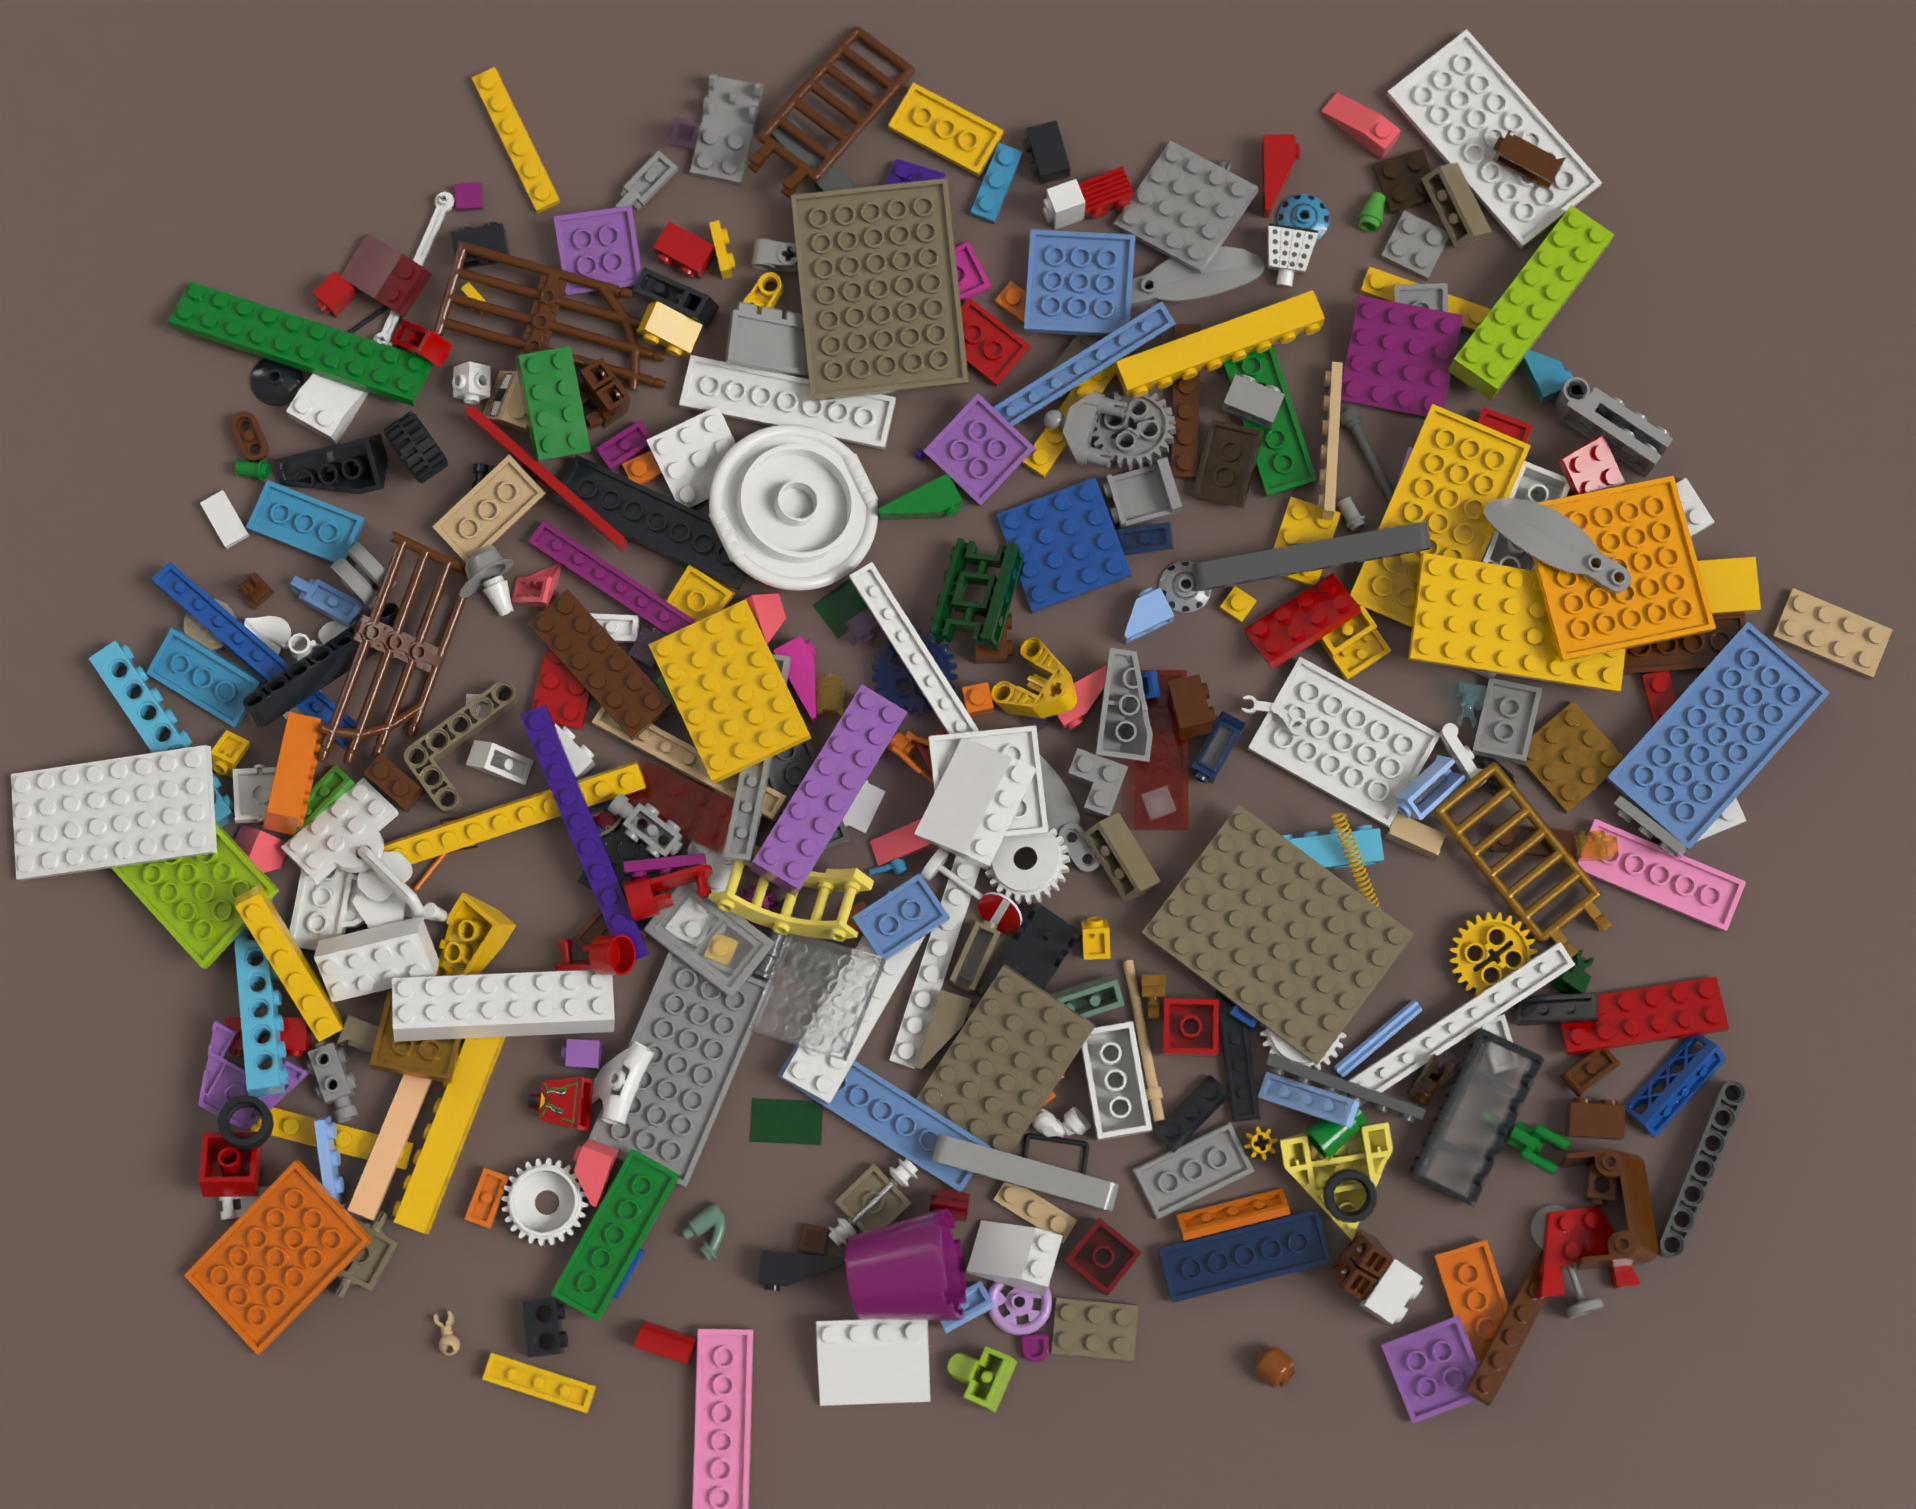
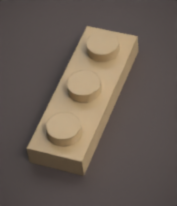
M1004 1182L993 1199L1038 1229L1062 1235V1244L1077 1222L1075 1218L1029 1189Z

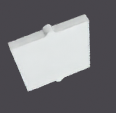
M866 780L843 818L845 827L850 826L866 834L886 791L869 784L868 780Z

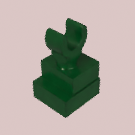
M1582 949L1572 957L1575 966L1551 982V985L1563 994L1585 993L1592 976L1584 970L1593 964L1594 958L1591 957L1584 963L1581 960Z

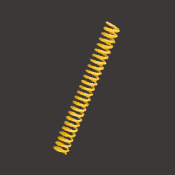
M1337 813L1331 815V819L1343 815L1342 818L1333 820V824L1345 820L1344 823L1335 825V829L1347 825V827L1338 829L1335 833L1338 834L1349 830L1347 833L1338 835L1337 838L1340 839L1351 835L1349 838L1340 840L1339 843L1353 840L1341 846V848H1347L1343 853L1356 850L1345 856V858H1350L1347 860V863L1360 859L1359 862L1352 863L1349 867L1353 868L1362 864L1361 867L1354 868L1350 872L1354 873L1364 869L1362 872L1353 874L1352 877H1359L1354 882L1357 883L1368 879L1356 885V887H1362L1358 892H1364L1361 895L1368 900L1375 898L1371 902L1373 904L1377 903L1376 906L1381 909L1377 901L1378 898L1375 897L1376 893L1373 892L1374 888L1371 887L1372 883L1369 882L1370 878L1367 877L1368 873L1364 867L1365 864L1362 862L1363 859L1360 857L1361 854L1358 852L1359 848H1356L1357 843H1354L1355 838H1352L1354 834L1351 833L1352 829L1349 828L1350 824L1347 823L1346 814Z

